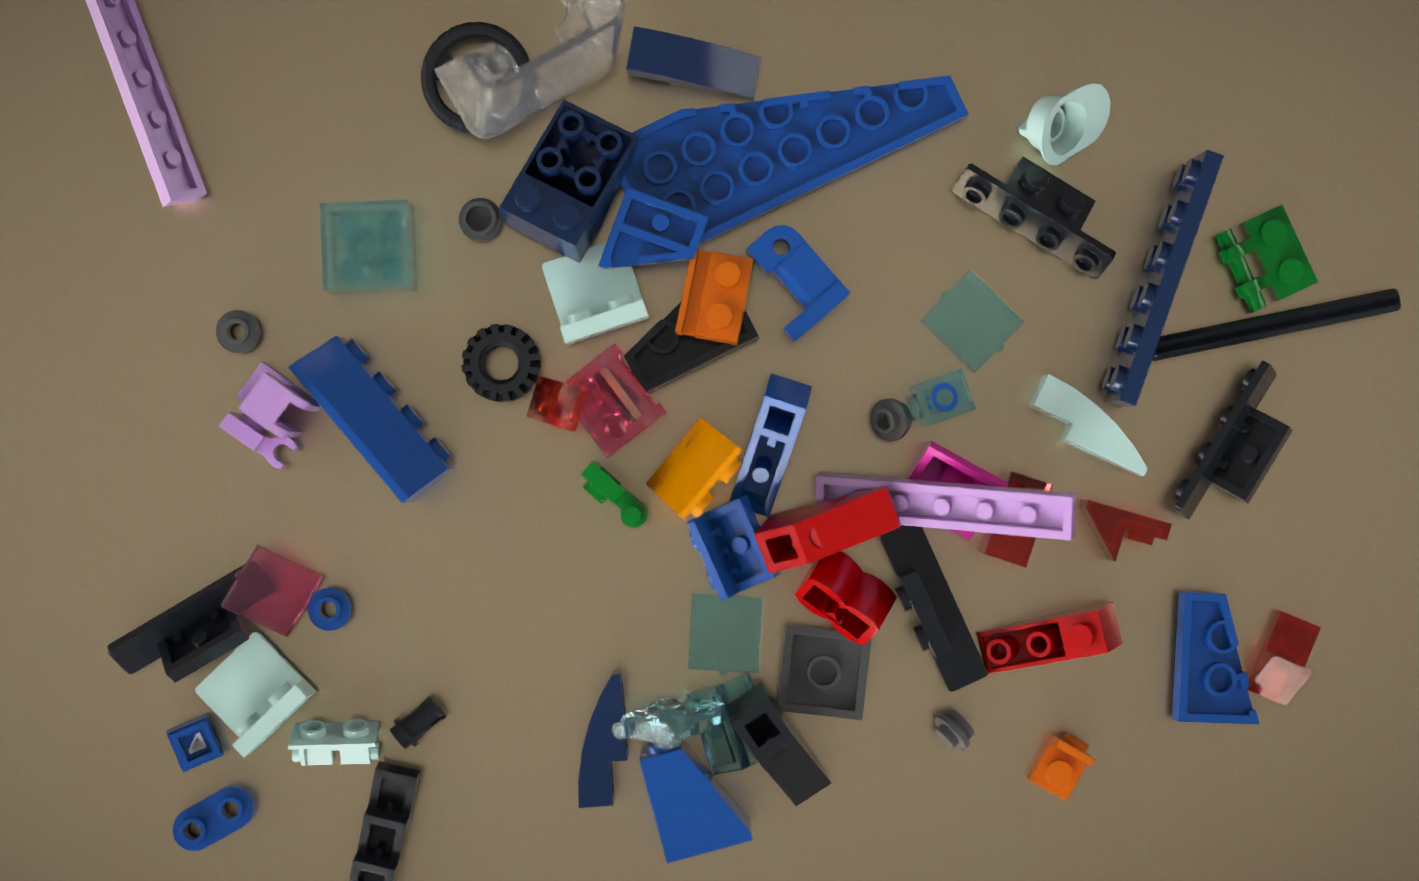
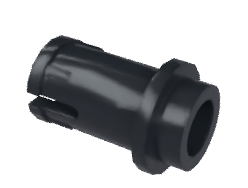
M428 696L402 720L396 718L394 720L395 725L389 730L404 749H407L410 745L416 747L419 744L417 740L447 716L431 696Z

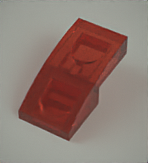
M539 376L526 417L576 432L588 390Z

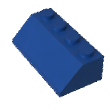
M335 336L289 366L288 368L401 503L415 501L453 469L447 462L452 457L450 452L436 437L429 440L419 429L424 424L423 420L409 404H406L403 408L392 396L396 388L381 371L375 375L364 363L369 358L368 355L353 338L346 342L344 338Z

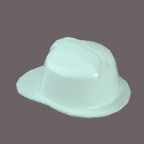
M1091 82L1065 95H1046L1038 99L1033 105L1028 119L1019 126V133L1026 137L1036 150L1041 152L1042 158L1047 164L1057 166L1098 139L1110 115L1111 101L1108 91L1101 84Z

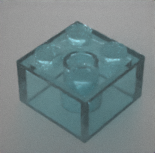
M408 200L320 203L323 291L330 294L417 291L414 205Z

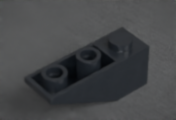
M762 682L726 705L733 728L755 759L795 806H798L831 784L828 776Z

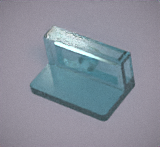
M748 673L736 676L721 684L699 688L686 694L713 775L744 770L758 763L731 725L726 709L727 704L754 687Z

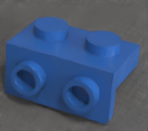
M747 495L705 512L698 518L695 517L687 522L691 543L700 552L707 568L708 581L711 587L717 591L721 600L728 599L738 592L773 579L781 574L780 571L768 572L754 536L760 525Z

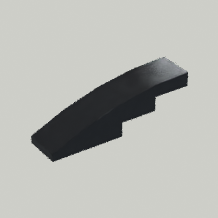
M381 761L378 762L374 772L368 807L363 817L357 853L352 862L349 881H397L420 770Z

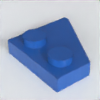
M627 187L598 266L603 269L693 260L709 217Z

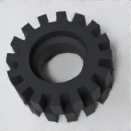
M493 324L485 329L481 328L473 338L470 337L467 341V348L462 353L463 365L461 367L462 373L466 376L467 384L481 397L496 402L514 401L520 399L524 394H528L532 390V386L539 379L538 375L542 363L540 361L539 349L533 342L534 340L521 329L508 324ZM500 346L512 349L518 358L517 371L506 380L492 378L485 367L488 353Z

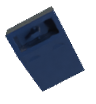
M563 99L499 207L505 225L580 263L602 226L639 142V137Z

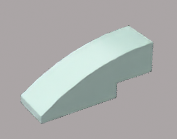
M1050 374L1041 376L1028 406L1066 424L1059 440L1135 476H1145L1148 468L1135 446L1120 427L1097 404Z

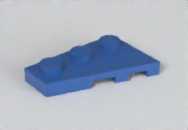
M1179 591L1172 720L1178 722L1260 725L1255 709H1252L1247 690L1250 685L1247 673L1242 670L1237 651L1239 642L1226 594Z

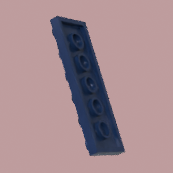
M1206 150L1191 158L1187 165L1181 164L1177 170L1172 188L1178 190L1173 205L1167 204L1158 224V228L1164 231L1159 245H1152L1145 260L1144 269L1149 270L1144 287L1138 285L1130 303V310L1135 311L1130 327L1124 326L1119 334L1115 349L1121 352L1116 367L1110 366L1102 383L1101 390L1107 392L1103 402L1121 408L1136 406L1224 155Z

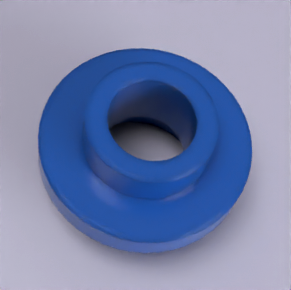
M332 587L323 588L314 593L309 600V618L316 627L322 630L332 631L339 629L347 623L351 616V602L348 596L340 589ZM330 601L336 606V613L333 617H326L322 613L324 602Z

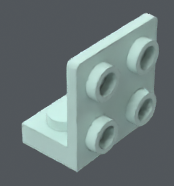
M607 242L588 248L580 263L567 256H563L542 264V270L561 324L560 330L564 342L568 346L649 319L632 266L603 269L598 266Z
M258 631L253 632L249 636V640L237 647L195 688V692L239 737L232 746L243 758L254 752L316 692Z

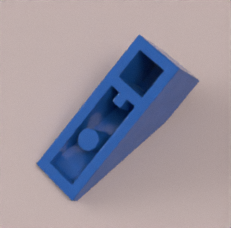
M771 373L742 460L743 464L739 469L729 502L747 495L754 513L766 517L770 516L807 409L812 386Z

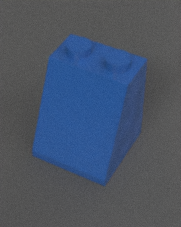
M666 734L647 741L648 746L641 749L639 762L667 863L753 840L749 817L684 738L673 740L672 734Z

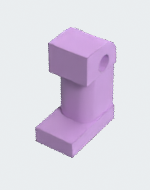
M265 362L259 364L237 394V397L243 401L238 407L240 411L271 433L283 439H286V437L299 439L303 434L301 430L280 416L290 402L300 409L319 412L322 408L311 395Z

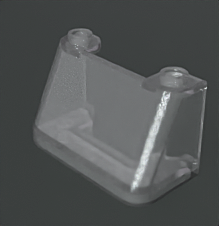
M562 0L566 7V15L563 21L554 28L562 44L519 68L505 48L498 44L490 43L435 68L434 70L471 134L483 139L499 136L607 75L614 69L618 58L623 27L625 0Z

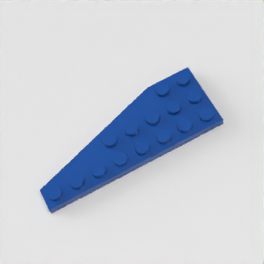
M950 75L902 81L889 85L862 86L849 90L823 91L767 98L762 101L738 104H720L715 107L680 109L632 132V134L639 137V142L620 185L624 194L626 188L629 187L708 216L709 220L699 244L701 245L967 117L969 113Z

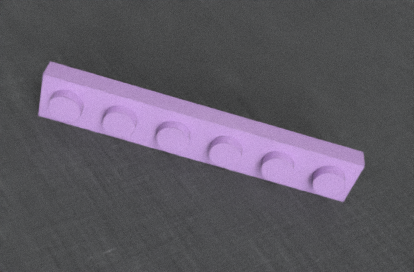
M86 0L162 206L199 200L207 192L135 0Z
M820 472L816 475V503L887 486L901 525L1072 540L1075 536L1076 493Z

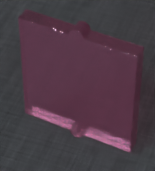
M257 544L242 570L235 572L236 580L222 601L221 606L287 637L301 613L308 610V602L323 576Z

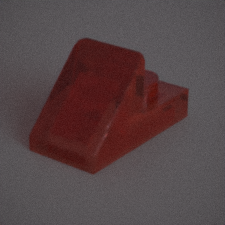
M1081 499L1079 508L1107 560L1116 561L1125 529L1129 530L1127 539L1151 546L1153 545L1154 538L1166 541L1168 539L1172 526L1170 523L1091 500Z
M1277 610L1249 677L1250 687L1247 690L1287 706L1312 675L1313 670L1305 666L1321 627Z

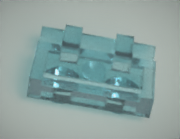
M689 698L682 702H679L677 699H659L650 703L645 711L633 710L623 715L621 721L613 725L612 731L619 740L629 737L631 739L636 738L653 742L654 746L660 749L675 748L680 746L682 740L691 736L704 735L708 733V728L725 721V706L722 703Z

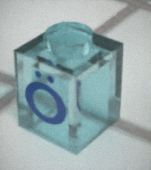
M962 368L909 386L912 395L905 397L913 421L920 419L923 427L976 409Z

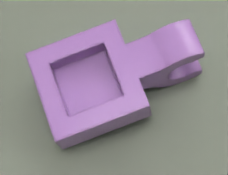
M228 412L219 425L220 428L247 447L262 454L271 466L278 469H285L287 466L284 461L277 457L278 447L284 444L294 451H297L300 447L298 442L291 437H286V439L280 437L272 438V436L263 431L264 427L245 413L240 415L239 413Z

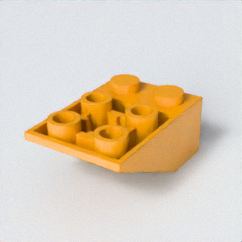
M700 418L645 484L684 520L690 513L698 518L714 499V495L709 492L719 478L727 483L743 464L737 458L742 450L703 418Z

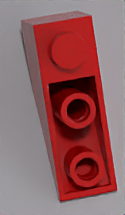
M883 486L772 514L756 531L754 536L768 572L773 573L810 564L900 528L901 522L888 487Z
M1113 602L1070 609L977 632L984 665L988 674L1106 654L1123 644Z

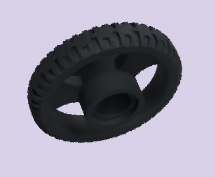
M486 22L462 23L443 32L429 47L421 68L422 91L432 112L449 127L468 134L492 133L512 123L522 113L528 103L533 85L531 62L524 47L507 30ZM470 38H484L495 42L494 49L489 56L480 53H469L458 61L449 54L448 49L460 41ZM509 67L517 68L518 81L515 93L507 106L499 112L490 102L500 88L499 72ZM476 68L486 70L488 72V79L483 86L471 88L466 85V77L471 70ZM443 78L454 79L461 94L472 103L467 117L461 116L448 108L440 97L436 81Z

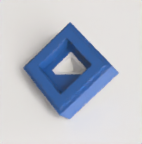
M207 713L166 730L167 737L183 772L224 755Z

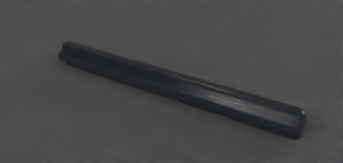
M1392 288L1160 336L1152 360L1157 361L1395 312L1401 309L1400 295L1397 289Z

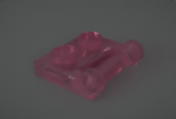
M616 344L608 347L556 389L607 458L667 413L660 402L658 404L654 403L620 356L623 353ZM607 367L642 415L635 420L600 372Z

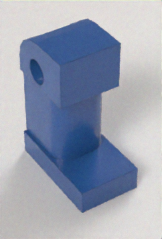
M785 225L774 226L746 248L745 253L754 259V263L763 274L768 276L773 272L805 309L782 330L792 343L796 342L850 294L849 290L792 227ZM777 242L785 243L789 252L785 255H778L775 253L773 245Z

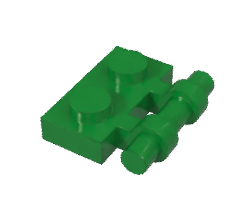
M1283 205L1239 224L1246 237V240L1240 243L1237 242L1231 228L1215 235L1222 249L1219 252L1223 264H1229L1238 284L1235 290L1240 299H1245L1251 313L1267 306L1260 290L1269 287L1274 300L1278 301L1318 283ZM1250 252L1253 253L1262 272V275L1256 278L1253 277L1244 255Z
M592 461L580 474L587 480L582 487L601 504L608 499L621 509V520L626 526L636 528L646 521L648 516L647 507L597 461Z

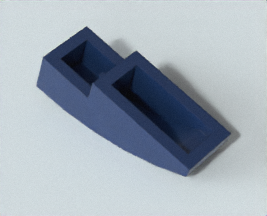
M634 26L626 71L627 75L669 82L670 86L754 101L761 57L685 36Z
M614 670L601 692L588 724L581 752L578 777V808L613 806L615 793L612 762L627 761L629 756L622 670Z

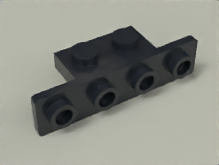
M1024 156L1016 165L1006 184L974 164H968L952 189L954 194L964 199L970 205L976 206L1006 227L1015 230L1042 249L1051 252L1093 279L1099 278L1116 255L1113 249L1081 230L1096 201Z
M1263 360L1257 370L1252 368L1247 373L1241 385L1243 393L1235 406L1229 405L1223 412L1218 427L1221 429L1212 443L1207 442L1200 450L1196 460L1198 467L1191 479H1184L1176 490L1174 509L1182 517L1188 520L1191 518L1211 484L1249 504L1293 430L1290 426L1257 410L1258 405L1276 377V372L1270 363Z
M902 525L900 528L882 534L880 536L881 543L900 582V586L894 588L905 612L912 609L919 624L912 628L922 651L930 649L948 690L951 692L986 677L988 675L987 669L923 528Z
M250 560L107 645L108 655L127 674H134L161 658L166 675L176 683L249 640L240 610L274 591L276 588L274 581L255 560Z

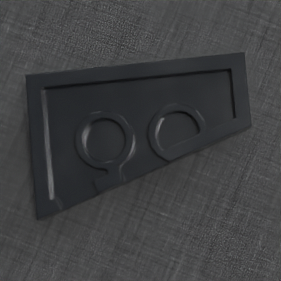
M680 302L624 355L643 395L646 396L758 340L759 336L746 310L737 346L699 339L689 335H677L675 329L681 305Z

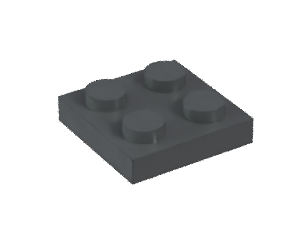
M786 624L777 694V705L785 712L862 720L871 639L863 646L847 639L836 629Z

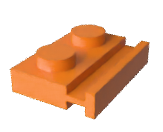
M698 249L695 258L689 261L675 329L676 334L738 346L754 268V259L713 251L705 252Z

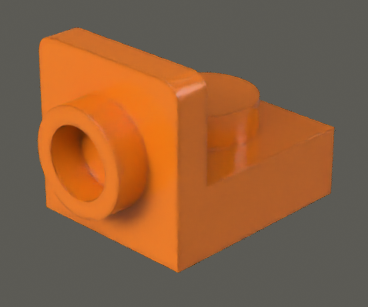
M1051 733L1027 779L1067 801L1086 766L1092 767L1096 759L1086 753L1089 745L1069 733H1066L1063 739Z

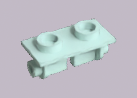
M351 719L346 722L333 723L309 720L304 723H298L294 725L288 750L292 749L293 762H301L302 766L333 765V751L340 750L341 764H371L372 760L380 759L381 747L380 742H377L381 724L380 721L367 722L364 719Z

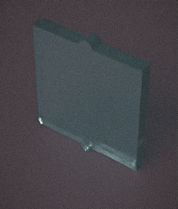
M971 270L949 292H942V300L921 320L974 373L996 351H1003V343L1024 323Z
M692 594L688 669L719 671L721 675H726L727 671L758 673L763 598L732 596L721 600L719 595Z

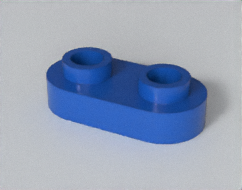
M229 785L187 808L176 817L173 823L175 841L185 850L200 851L242 828L252 820L256 812L257 805L253 793L242 785ZM231 801L238 806V814L236 816H231L225 811L226 802ZM189 823L199 825L201 829L200 836L194 837L189 834L187 829Z

